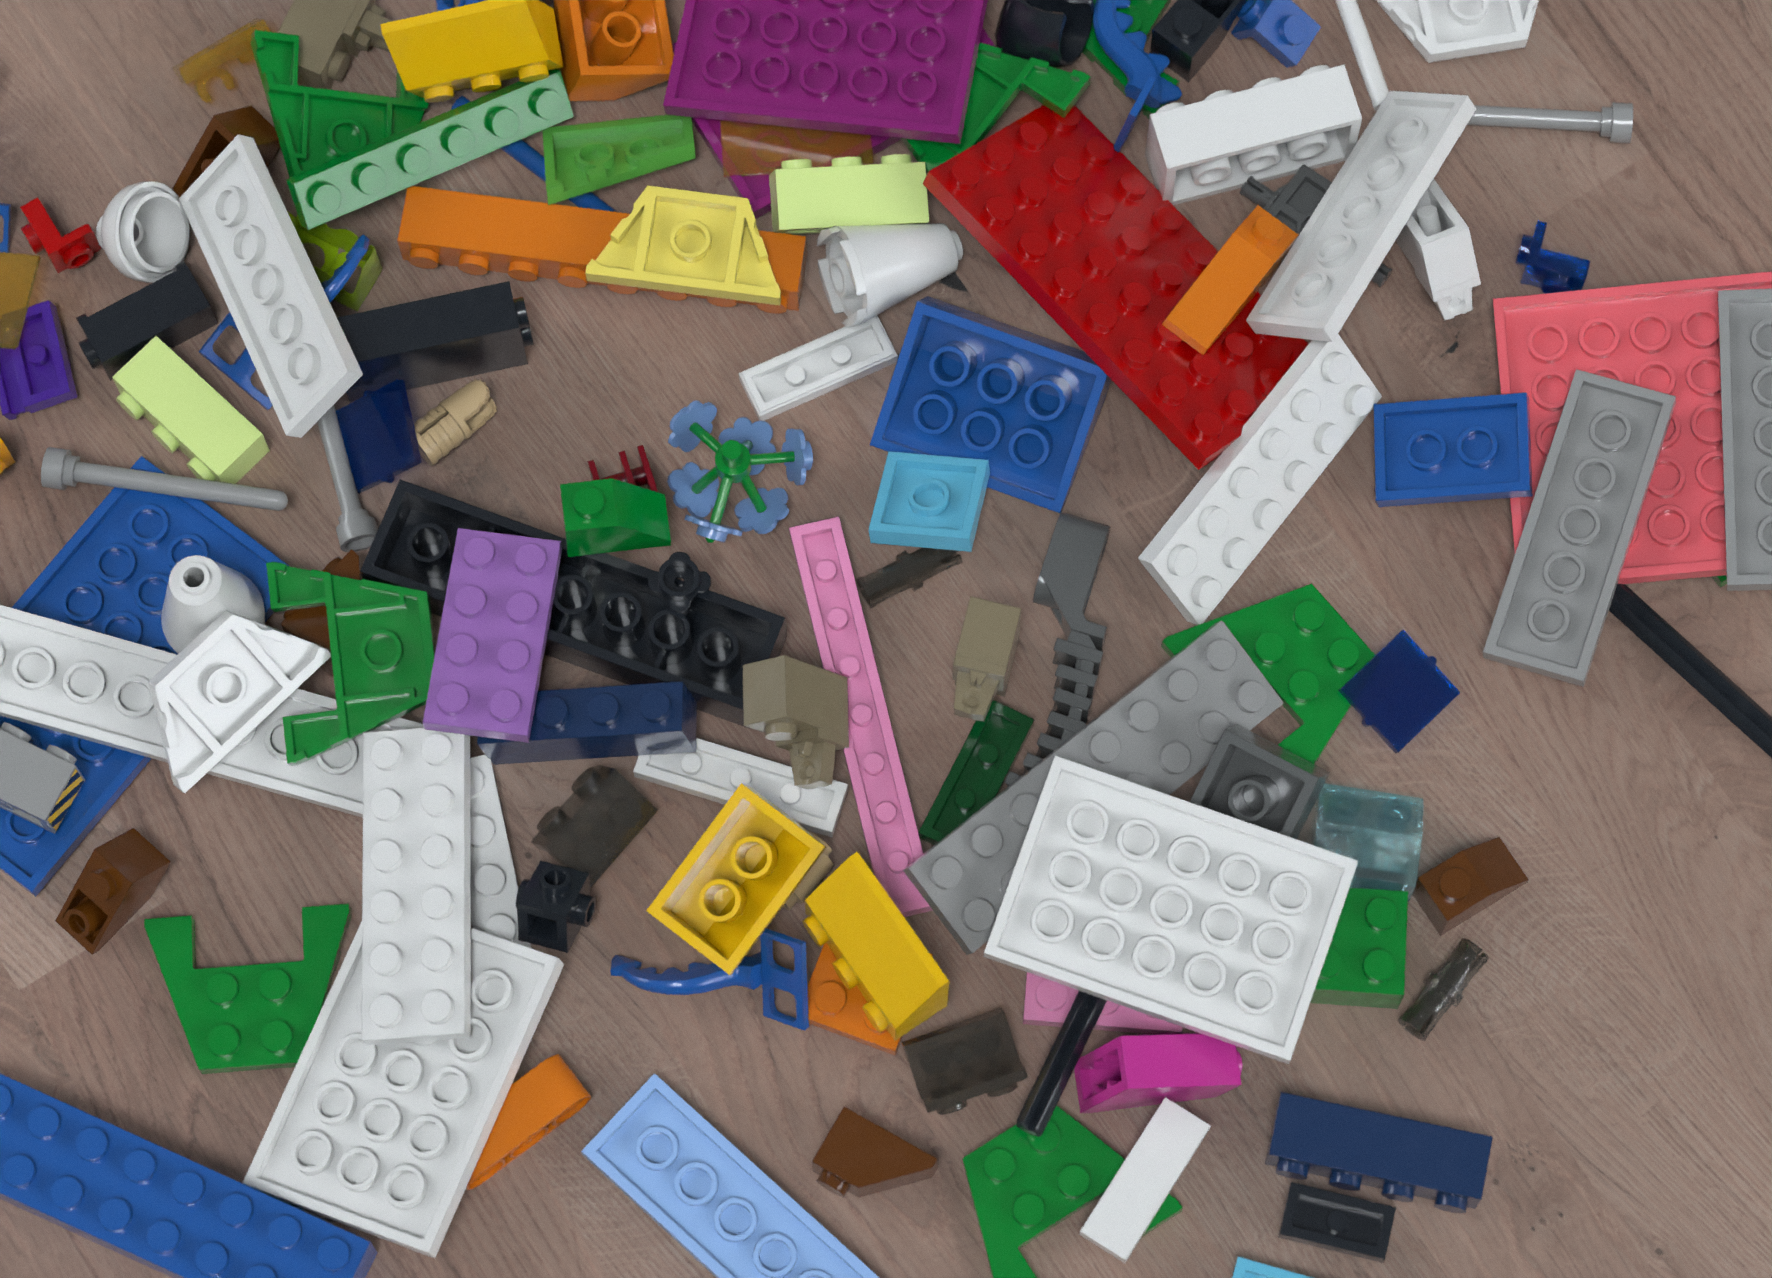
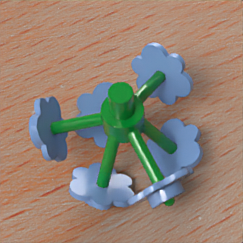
M698 400L691 402L671 419L669 427L672 433L669 436L668 442L673 447H679L684 452H690L697 447L701 440L716 454L715 466L711 470H700L697 464L689 462L683 466L682 470H674L668 476V485L675 492L673 495L674 504L681 509L687 508L691 514L685 515L684 520L698 524L696 534L705 537L708 543H713L715 540L725 542L728 534L742 537L743 531L748 532L752 529L758 534H766L772 531L777 523L789 513L786 505L788 494L783 488H774L770 491H767L765 488L756 489L749 475L759 474L764 469L765 464L784 463L788 480L794 481L797 486L804 485L806 471H809L813 464V452L811 444L805 440L803 431L801 429H787L785 434L786 442L782 445V452H776L775 445L770 442L773 437V429L769 423L762 420L752 423L749 418L740 417L734 422V428L730 427L723 430L719 435V440H716L710 433L713 429L711 422L716 416L717 408L710 402L704 404ZM718 477H720V478L722 479V481H721V484H720L719 491L717 492L716 490H717L718 487H719V479H718ZM741 482L749 497L741 500L734 510L735 515L739 519L738 526L742 531L720 524L732 483ZM711 508H713L711 519H703L710 514Z

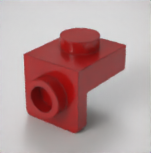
M38 197L20 207L28 222L27 225L20 228L35 254L43 250L45 251L57 273L67 268L76 269L85 265L92 259L94 253L101 249L96 235L89 224H84L61 237Z

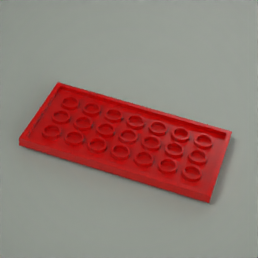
M1045 105L1040 106L928 172L923 182V185L1198 470L1218 458L1226 448L1241 436L1245 423L1309 345L1305 339L1256 334L1246 319L1261 297L1259 292H1257L1204 355L1162 325L1218 251L1168 200L1162 199L1160 191L1120 151H1115L1114 144L1075 105L1065 118Z

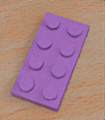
M458 528L423 718L425 730L529 743L562 553L561 541Z

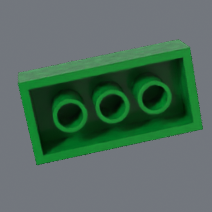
M1349 888L1310 1003L1389 1009L1399 1008L1405 989L1408 891Z

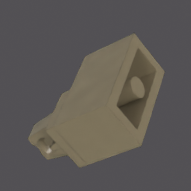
M294 0L277 33L299 35L297 83L306 87L330 89L334 80L339 82L344 77L349 66L350 55L358 57L360 51H367L369 46L389 52L380 24L392 22L385 18V10L375 5L374 0Z
M970 596L953 662V680H955L956 685L955 715L984 721L995 695L1005 697L1019 642L1021 608Z
M786 655L744 664V726L764 732L766 739L776 741V747L790 752L795 786L808 790L832 785L835 751L849 748L847 677Z

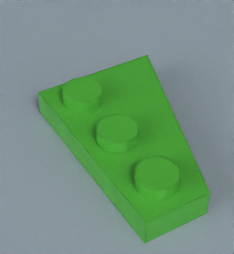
M659 115L556 126L542 130L548 205L696 158L692 117Z

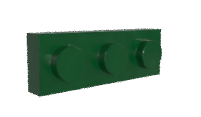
M995 700L992 701L985 720L975 721L918 832L920 839L936 845L999 795L1009 771L1012 770L1034 726L1035 719Z

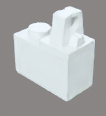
M1433 179L1396 241L1414 267L1416 277L1435 303L1437 310L1444 320H1448L1456 315L1465 314L1473 310L1472 288L1480 285L1481 282L1469 227Z

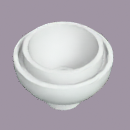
M147 181L129 185L115 195L98 221L96 236L108 259L120 273L136 281L153 283L176 271L175 266L184 261L189 247L190 227L189 220L178 195L162 183Z

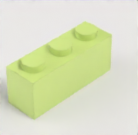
M909 154L882 156L881 164L862 165L861 157L831 159V167H812V160L810 159L786 160L781 162L782 169H775L769 175L773 232L813 234L820 233L821 230L833 226L929 223L927 188L923 185L926 178L925 162L911 163V155Z
M157 336L112 377L120 393L116 398L119 405L135 420L144 416L154 425L155 428L151 433L169 452L173 453L177 449L182 451L190 459L186 464L187 467L198 479L236 484L270 451L263 434Z

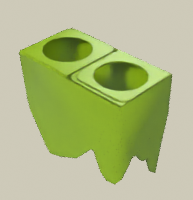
M288 212L302 244L313 243L323 250L325 261L322 268L319 269L314 266L313 268L320 283L328 281L334 275V271L347 260L346 254L359 238L350 230L332 229L326 223L308 230L301 226L298 215L295 217ZM373 245L368 246L367 253L357 265L363 269L354 293L350 294L342 288L333 299L355 311L359 310L383 270ZM339 248L346 251L338 254Z

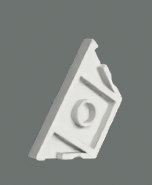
M1376 0L1428 63L1526 47L1539 0Z
M226 610L148 682L173 784L185 794L331 657V653L321 645Z

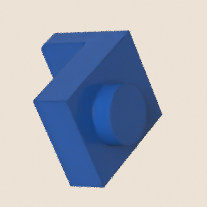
M1246 0L1237 15L1239 20L1231 34L1238 40L1252 37L1288 68L1297 66L1321 26L1292 0Z

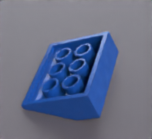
M926 296L916 303L870 445L887 452L989 460L990 476L987 484L988 488L1061 513L1102 410L1111 379L1082 350Z

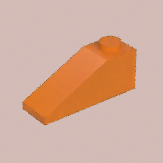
M1257 205L1233 232L1162 325L1204 355L1276 272L1298 237V234Z

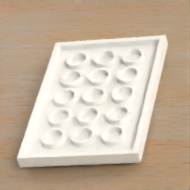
M1055 756L985 948L984 957L1289 1064L1358 861Z
M361 922L244 1178L243 1184L280 1201L435 1258L564 967L563 962L549 954L471 928V1038L367 1045L361 1041Z

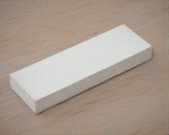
M878 315L862 324L845 326L739 373V380L758 419L764 421L897 363L898 355Z
M1165 1097L1082 1227L1079 1235L1123 1263H1126L1210 1130L1211 1125Z

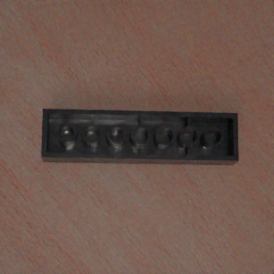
M401 479L399 480L360 570L364 580L426 591L430 596L431 614L442 617L458 528L561 541L562 553L544 654L628 685L683 681L697 702V710L744 726L743 665L779 657L787 638L785 617L710 590L705 593H699L690 602L688 611L676 613L670 609L669 601L662 594L653 593L649 588V577L657 571L607 553L568 557L565 538ZM679 579L675 581L677 586H683L685 581Z

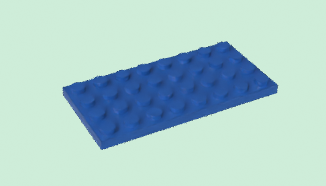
M142 456L130 468L165 474ZM114 487L12 608L177 654L169 645L164 635L161 615L170 573L180 560L189 556L200 555L245 575L254 583L262 596L265 622L274 613L270 605L266 563H286L202 500ZM0 716V728L4 722L11 724L31 736L30 744L45 751L49 745H54L73 755L77 759L74 765L77 766L85 778L83 785L55 834L0 808V870L36 897L152 758Z

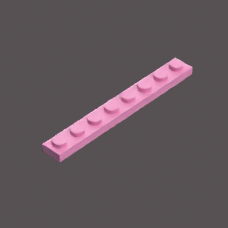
M835 517L789 528L790 538L822 668L847 677L849 748L843 749L873 874L904 917L933 911L903 871L923 855V850L840 518Z

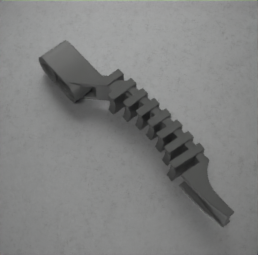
M1064 512L1060 513L1038 578L1033 603L1051 608L1068 640L1060 638L1056 640L1053 649L1056 653L1052 662L1058 665L1055 673L1057 680L1054 685L1056 691L1053 697L1055 704L1047 720L1049 724L1046 734L1041 732L1037 742L1039 749L1036 756L1027 753L1025 757L1023 775L1086 726L1091 713L1097 678L1102 666V649L1106 639L1107 627L1087 621L1084 613L1106 548L1111 527ZM1009 771L1005 781L1007 788L1022 776Z

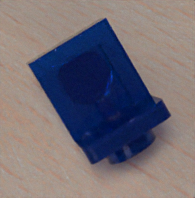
M1537 220L1533 235H1522L1515 263L1525 265L1520 283L1541 288L1545 294L1582 290L1587 278L1590 260L1542 249L1547 222Z

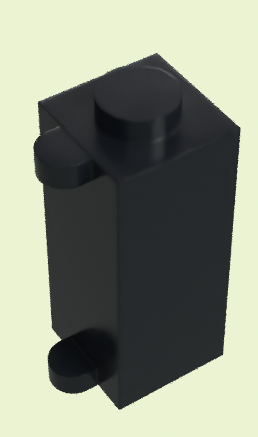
M184 261L175 266L176 271L89 317L84 313L76 318L86 336V339L78 342L92 369L102 365L111 381L113 380L112 377L155 336L171 349L218 324L210 304Z

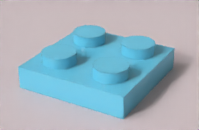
M888 451L868 529L870 542L972 552L990 476L989 460Z

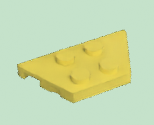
M647 186L633 204L632 213L619 222L610 234V242L596 260L591 259L585 271L586 280L592 282L779 306L781 304V290L778 283H776L748 198Z

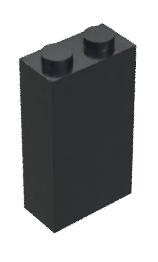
M509 281L337 317L363 373L346 392L349 402L526 365L528 362L524 347L534 345L524 297L513 299Z

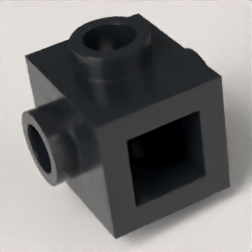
M540 861L531 879H524L517 892L518 940L568 953L581 927L587 928L591 924L595 913L596 898L590 896V873Z

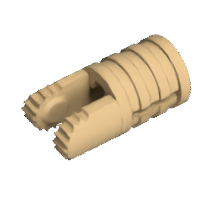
M481 379L470 381L463 388L458 389L447 399L438 403L437 407L429 410L424 417L416 420L415 424L404 430L409 442L430 466L435 465L440 458L448 455L449 451L461 445L462 441L470 438L475 431L486 424L487 420H491V417L495 416L494 413L497 412V407L489 395L490 391L486 383L482 382Z

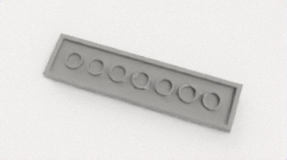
M1221 620L1207 629L903 871L965 954H972L989 940L1055 756L1170 795L1208 765L1225 729L1238 724L1250 731L1284 704V702Z

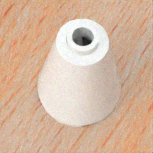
M942 223L833 226L821 230L817 239V246L826 244V258L818 260L823 289L835 314L844 312L848 317L842 322L846 327L862 324L957 270L958 260H961L963 257L962 244L958 234L955 231H950Z
M200 555L186 557L180 560L172 569L163 603L161 622L164 635L169 645L177 654L186 648L226 610L265 625V609L262 596L254 583L242 573Z

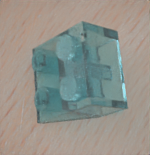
M1325 783L1317 798L1311 845L1358 861L1349 888L1408 891V901H1410L1416 887L1423 836L1424 799Z

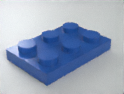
M1527 393L1373 404L1375 489L1378 507L1532 496L1530 409Z

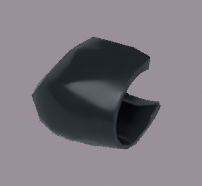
M1005 0L995 31L996 47L1001 48L1002 53L1030 60L1033 57L1047 61L1050 67L1072 65L1082 54L1089 39L1094 0Z

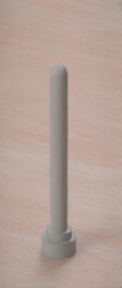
M1612 102L1611 107H1601V112L1474 105L1476 111L1467 124L1599 132L1600 137H1609V142L1630 143L1633 126V103Z
M333 405L317 423L342 515L338 518L339 525L336 527V533L342 551L349 552L352 549L354 552H359L371 547L378 527L375 518L369 516L368 511L361 507Z
M48 447L45 451L41 467V484L45 488L65 490L67 486L75 487L78 482L275 511L283 510L288 504L287 495L280 490L81 462L80 457L72 455L71 450Z

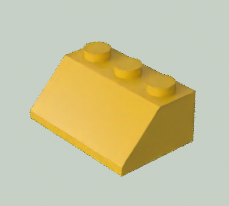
M486 0L380 24L383 38L406 91L424 98L427 103L450 100L455 97L454 91L470 87L472 92L493 91L502 87V80L519 77L520 82L542 80L549 77L548 70L563 67L554 8L539 0Z
M741 783L646 911L727 974L732 975L826 849V846L755 789Z
M857 851L848 857L805 899V913L808 917L802 920L813 941L819 947L827 943L838 959L832 963L833 968L844 985L849 990L857 986L868 1002L862 1006L863 1011L874 1028L879 1033L887 1029L894 1041H896L947 1006L949 980Z

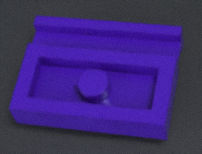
M47 300L2 316L3 319L0 320V407L2 415L9 420L17 418L16 415L24 412L34 413L77 398L57 307Z

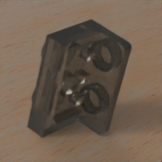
M602 765L588 768L577 777L571 787L572 795L561 807L556 806L542 817L537 825L539 832L531 841L538 849L548 852L561 866L590 873V888L658 811L616 769Z
M1002 1008L901 1042L919 1099L927 1112L937 1111L939 1115L956 1112L966 1107L968 1104L967 1100L985 1093H987L988 1097L1005 1095L1018 1087L1017 1082L1028 1078L1026 1069L1020 1061L1005 1012Z

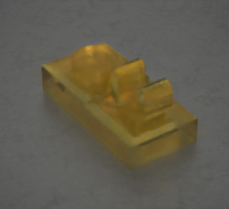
M255 18L173 66L172 69L181 83L189 84L195 80L194 90L197 97L203 102L208 103L212 100L205 87L209 78L215 76L220 78L227 90L234 87L231 75L224 69L217 67L226 61H233L238 58L241 64L254 59L250 44L252 33L254 30L271 31L264 19Z

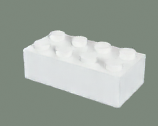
M1319 65L1307 69L1298 77L1282 81L1277 77L1268 78L1256 83L1251 89L1235 93L1231 90H1221L1210 94L1204 101L1189 105L1175 102L1159 108L1156 113L1150 114L1145 156L1154 185L1160 191L1162 199L1168 200L1172 205H1177L1242 188L1250 176H1253L1254 179L1262 183L1296 174L1303 164L1311 169H1316L1346 161L1357 144L1362 116L1345 65L1329 68L1327 65Z

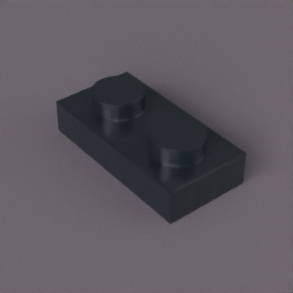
M1291 1182L1278 1238L1383 1263L1386 1258L1396 1207Z

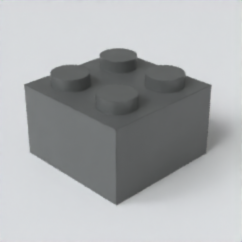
M1237 724L1225 729L1190 803L1297 839L1330 772Z

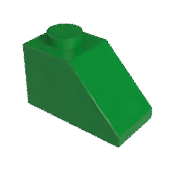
M613 478L560 484L568 557L671 546L665 494Z

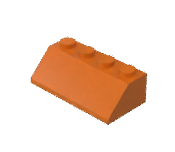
M554 0V14L563 61L561 72L569 101H614L669 80L674 54L665 0Z

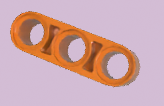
M556 1054L547 1058L511 1085L466 1190L474 1189L491 1178L579 1112L590 1101L591 1095L561 1055Z

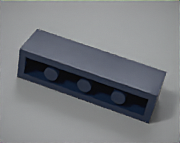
M683 681L538 691L529 743L477 736V745L491 759L494 765L696 752L697 702Z
M1281 1092L1276 1105L1265 1164L1276 1166V1173L1287 1178L1306 1180L1309 1173L1329 1178L1328 1184L1339 1189L1359 1191L1361 1185L1382 1189L1381 1195L1391 1200L1412 1202L1414 1196L1435 1200L1434 1207L1452 1213H1466L1467 1207L1476 1209L1482 1200L1493 1137Z

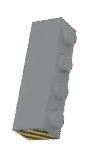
M4 722L0 728V808L55 834L85 781L77 766L74 765L77 759L54 745H49L45 751L30 744V735Z

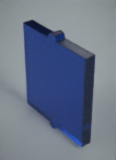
M397 379L375 391L365 390L362 398L336 410L357 493L360 494L382 482L393 483L396 475L422 463L405 381Z
M1404 630L1396 634L1338 690L1363 717L1362 725L1364 727L1371 726L1395 754L1401 751L1460 694V691L1436 666L1437 659L1434 656L1428 657Z

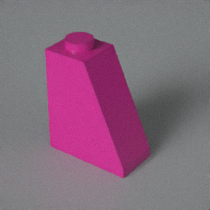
M1204 1034L1119 1036L1079 1058L1074 1072L1080 1113H1095L1159 1105L1165 1097L1174 1103L1218 1097L1242 1085L1240 1077L1242 1073L1241 1055L1236 1050L1235 1045Z

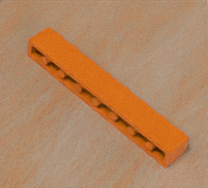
M417 186L407 188L397 240L402 259L408 260L410 264L424 269L437 268L438 264L458 267L462 272L472 275H485L488 271L508 273L511 278L526 282L535 281L538 277L555 279L560 284L572 288H583L587 284L607 286L609 290L620 294H634L637 290L656 292L660 297L673 301L685 300L688 296L707 299L709 303L720 307H733L737 303L757 305V308L775 314L784 313L787 309L799 311L807 261L806 236L758 230L759 235L763 239L776 283H778L781 290L780 306L592 282L586 280V266L591 259H597L610 242V234L622 219L630 215L629 213L558 204L548 205V203Z

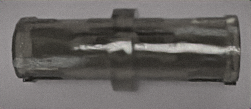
M920 548L910 554L904 550L896 554V561L864 577H859L856 581L858 587L863 589L860 592L864 600L872 609L877 604L909 588L913 591L922 588L923 581L955 565H960L963 561L961 555L956 554L958 551Z
M1462 938L1435 974L1430 972L1423 981L1425 984L1424 989L1398 1019L1401 1026H1406L1405 1030L1417 1039L1425 1041L1452 1005L1457 1007L1463 1000L1462 992L1482 966L1489 960L1488 955L1483 953L1482 949L1472 941Z

